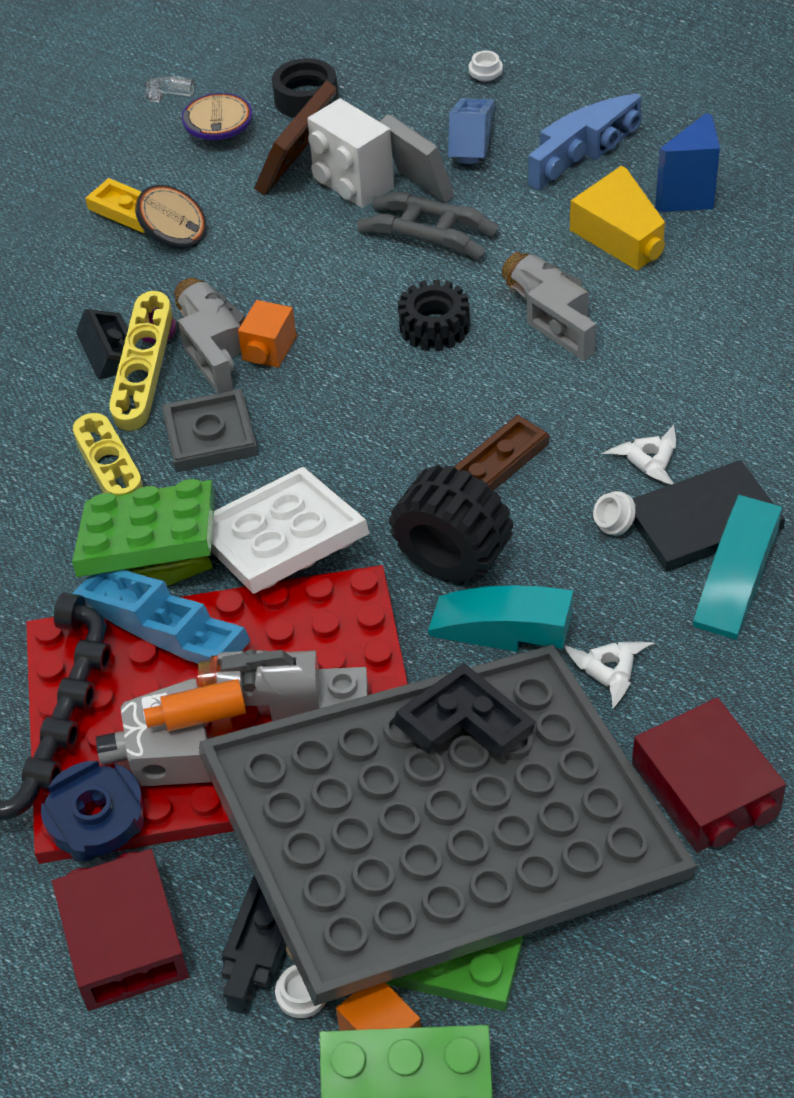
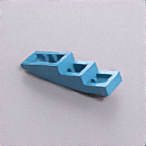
M118 570L90 575L72 593L84 596L86 606L96 609L105 619L137 637L186 660L221 672L217 660L218 653L242 651L251 641L245 627L211 618L204 604L171 595L164 581L129 571Z

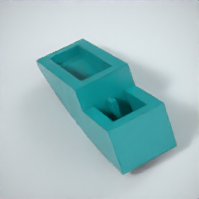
M738 495L712 562L692 627L731 639H738L764 574L765 562L779 529L782 512L781 506Z
M508 585L466 589L440 595L428 629V636L518 652L520 642L542 646L554 645L555 648L564 649L573 613V590L543 586Z

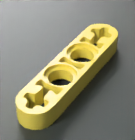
M148 291L141 294L134 304L109 407L115 425L122 430L133 431L141 428L146 424L150 415L173 319L170 301L165 294L159 291ZM153 308H160L154 311V324H150L147 313H151L153 311ZM144 337H151L156 340L155 345L149 349L142 350L135 347L136 343ZM144 370L148 373L147 378L139 383L127 380L128 375L133 371ZM129 395L134 396L133 400L136 409H131L127 415L123 414V411H128L131 400Z

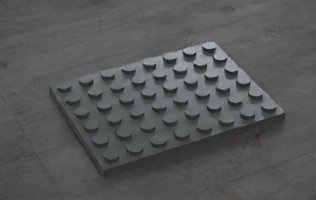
M554 645L470 667L536 721L533 734L500 759L464 729L428 754L394 725L395 714L398 709L447 674L200 741L199 755L314 1006L693 878L697 868L696 863Z

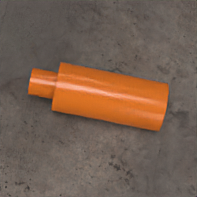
M239 679L161 696V705L143 709L147 728L166 724L168 732L246 714Z

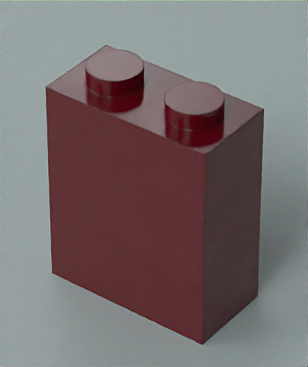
M718 697L634 737L633 767L696 853L712 845L714 847L724 846L733 840L738 832L754 824L757 826L768 824L780 813L786 783Z
M152 848L141 852H128L122 854L116 860L91 868H78L72 870L66 876L51 880L77 986L87 1011L190 978Z

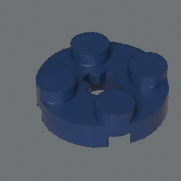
M85 761L62 771L49 785L48 790L50 794L45 800V806L42 802L41 807L42 821L51 841L61 850L71 853L75 860L90 861L96 856L115 851L141 832L144 827V800L141 789L134 775L125 767L114 763L115 768L100 766L99 761ZM93 801L97 806L106 803L99 813L84 815L86 813L85 805L88 802Z

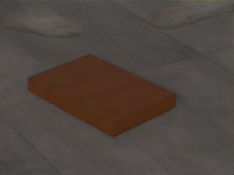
M325 81L275 140L254 186L255 190L263 195L268 194L308 146L309 129L307 118L332 103L337 87Z

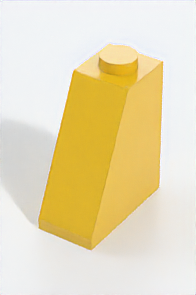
M623 166L618 167L570 200V231L638 271L650 261L656 260L663 252L665 246V222L627 168Z

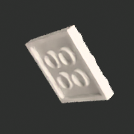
M301 467L215 510L213 515L211 552L254 594L262 589L272 587L279 580L301 569L312 566L316 561L339 549L349 547L354 541L370 533L364 517L307 469Z

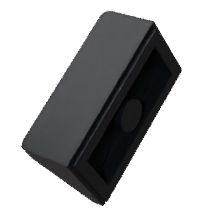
M85 309L76 330L81 345L98 379L117 375L128 329L120 313Z

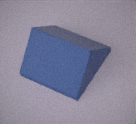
M705 113L659 149L656 210L672 212L714 209L720 146L712 115Z

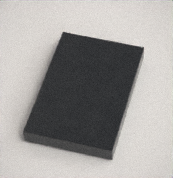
M739 460L632 498L636 509L633 524L667 572L716 554L738 495L771 504L774 503L743 462ZM782 514L778 530L784 528L785 518Z

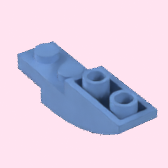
M635 93L603 100L574 111L540 132V147L528 155V185L540 191L552 180L557 179L572 164L580 161L584 155L597 160L608 150L613 149L618 142L631 132L636 131L640 126L642 120V96Z

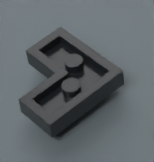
M465 663L398 709L394 719V725L428 754L464 729L499 759L532 735L536 723L533 718Z

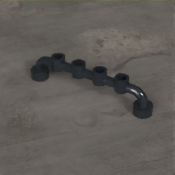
M63 592L57 599L54 609L55 627L76 632L82 624H85L88 627V633L85 640L81 639L77 643L74 653V665L68 678L64 677L59 684L57 704L51 717L47 716L42 723L40 743L34 757H29L24 764L22 784L19 791L11 799L0 801V820L18 817L30 809L41 789L48 790L53 779L62 772L61 763L53 760L58 748L72 750L77 742L79 726L71 718L76 708L89 710L93 704L95 684L88 681L91 671L105 672L109 666L111 646L104 643L107 632L104 617L96 609L86 606L85 598L82 595Z

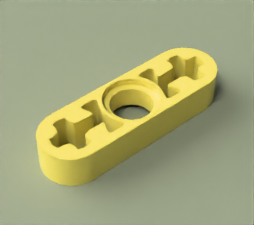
M89 413L78 418L73 425L76 444L102 492L112 493L117 496L133 493L135 490L143 487L138 469L108 418L99 413ZM95 432L100 436L101 440L95 443L91 433ZM106 455H116L119 457L111 464L104 465L98 463V460ZM122 477L126 488H121L120 485H117L115 479Z

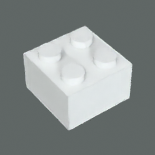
M341 98L307 118L309 129L308 141L312 157L311 169L314 178L319 183L325 184L339 193L344 199L350 200L362 209L372 203V199L375 196H383L394 189L391 131L389 127Z

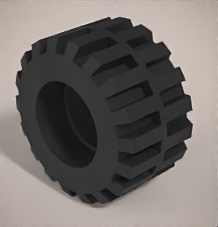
M439 465L431 466L429 470L425 468L414 480L391 511L389 524L392 527L390 530L392 537L398 541L397 546L409 557L408 559L422 568L424 572L434 575L442 581H452L457 585H464L465 582L469 584L477 583L479 579L486 575L512 537L513 520L509 517L510 511L508 507L500 501L502 498L496 491H492L482 479L478 480L472 476V473L465 470L458 471L453 466L446 465L442 468Z

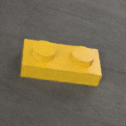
M108 178L85 198L88 210L145 233L135 214V204L141 191Z

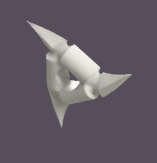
M674 424L662 436V439L659 436L635 439L634 443L629 441L601 453L627 455V459L643 473L665 483L674 484L665 471L673 449H676ZM653 453V454H656V455L652 458L651 456H648L647 454Z
M618 642V645L612 643L591 649L588 654L564 645V648L581 670L586 669V673L604 686L610 687L613 709L631 683L629 680L634 660L633 654H637L654 643ZM616 661L617 663L614 669L604 665L607 662Z

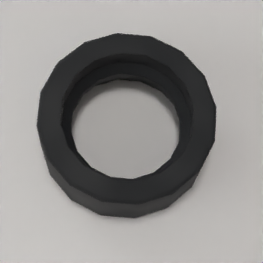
M303 58L289 61L277 68L271 78L275 107L282 114L292 118L297 116L325 81L337 87L332 103L339 99L336 71L329 63L319 59ZM300 86H317L315 89L306 91L292 90Z

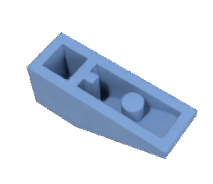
M460 98L449 112L448 157H457L458 163L466 164L478 163L479 158H485L488 152L495 109L494 99Z

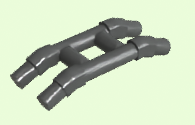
M403 191L375 196L372 199V206L375 211H404L400 219L395 215L380 214L374 215L371 218L359 219L357 222V228L361 234L375 232L377 234L396 233L442 244L444 247L464 253L476 261H479L486 248L472 241L468 235L461 231L451 229L454 223L457 221L458 224L466 225L473 230L477 229L490 238L494 236L499 227L497 223L483 216L484 214L475 208L464 205L459 207L420 198ZM421 213L440 217L435 227L416 223Z

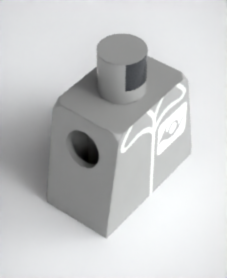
M196 678L125 701L121 705L124 731L96 736L100 764L106 765L128 760L131 772L138 781L139 786L212 782L199 755L200 741L208 739L205 723L170 732L167 731L166 724L147 728L143 711L145 708L161 705V696L198 688Z

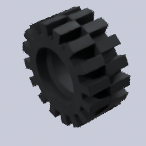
M425 280L419 282L420 288H417L415 285L408 287V293L403 292L401 300H398L399 329L405 342L410 340V345L415 348L421 343L422 350L429 351L430 346H435V351H442L443 344H446L450 349L455 347V340L461 343L465 339L464 334L468 335L470 309L467 293L463 294V289L460 286L453 289V283L446 281L444 286L440 285V280H433V285H427ZM428 314H442V316H437V317H428V316H425V315H428Z

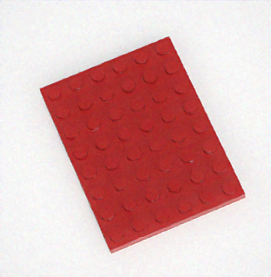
M383 565L278 581L272 587L262 589L254 594L245 586L181 597L204 604L211 618L245 627L251 641L242 650L244 652L246 650H283L285 652L316 650L319 669L366 667L368 695L408 684ZM54 617L26 621L31 757H34L40 743L42 723L47 716L51 717L57 704L59 684L64 677L68 678L72 670L77 643L81 639L85 640L88 633V627L85 624H82L80 629L75 632L56 628ZM104 618L107 626L104 643L111 646L109 666L105 672L91 671L88 681L95 684L93 704L89 710L76 708L71 718L79 726L77 742L72 750L58 748L53 761L61 763L62 771L81 762L99 761L96 736L124 731L121 705L125 701L195 678L198 688L216 684L217 672L219 671L186 660L157 647ZM245 706L246 714L205 723L208 739L272 722L270 706ZM128 760L115 763L131 772ZM114 763L106 764V765H101V764H100V766H109V767L115 768ZM212 782L140 786L144 800V827L141 832L115 851L234 832V829ZM41 789L33 803L34 853L38 864L72 859L71 853L58 848L47 834L41 817L42 802L45 806V800L50 793L49 790ZM93 801L88 802L85 805L86 813L84 815L99 813L106 803L97 806Z

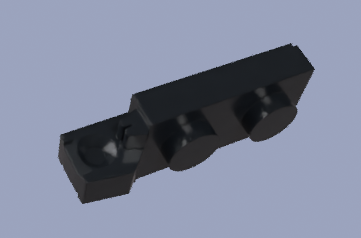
M253 875L222 953L224 964L221 974L222 978L228 979L223 992V997L227 1001L226 1008L227 1010L243 1014L248 1013L256 995L257 986L268 988L271 978H274L286 947V943L255 875Z

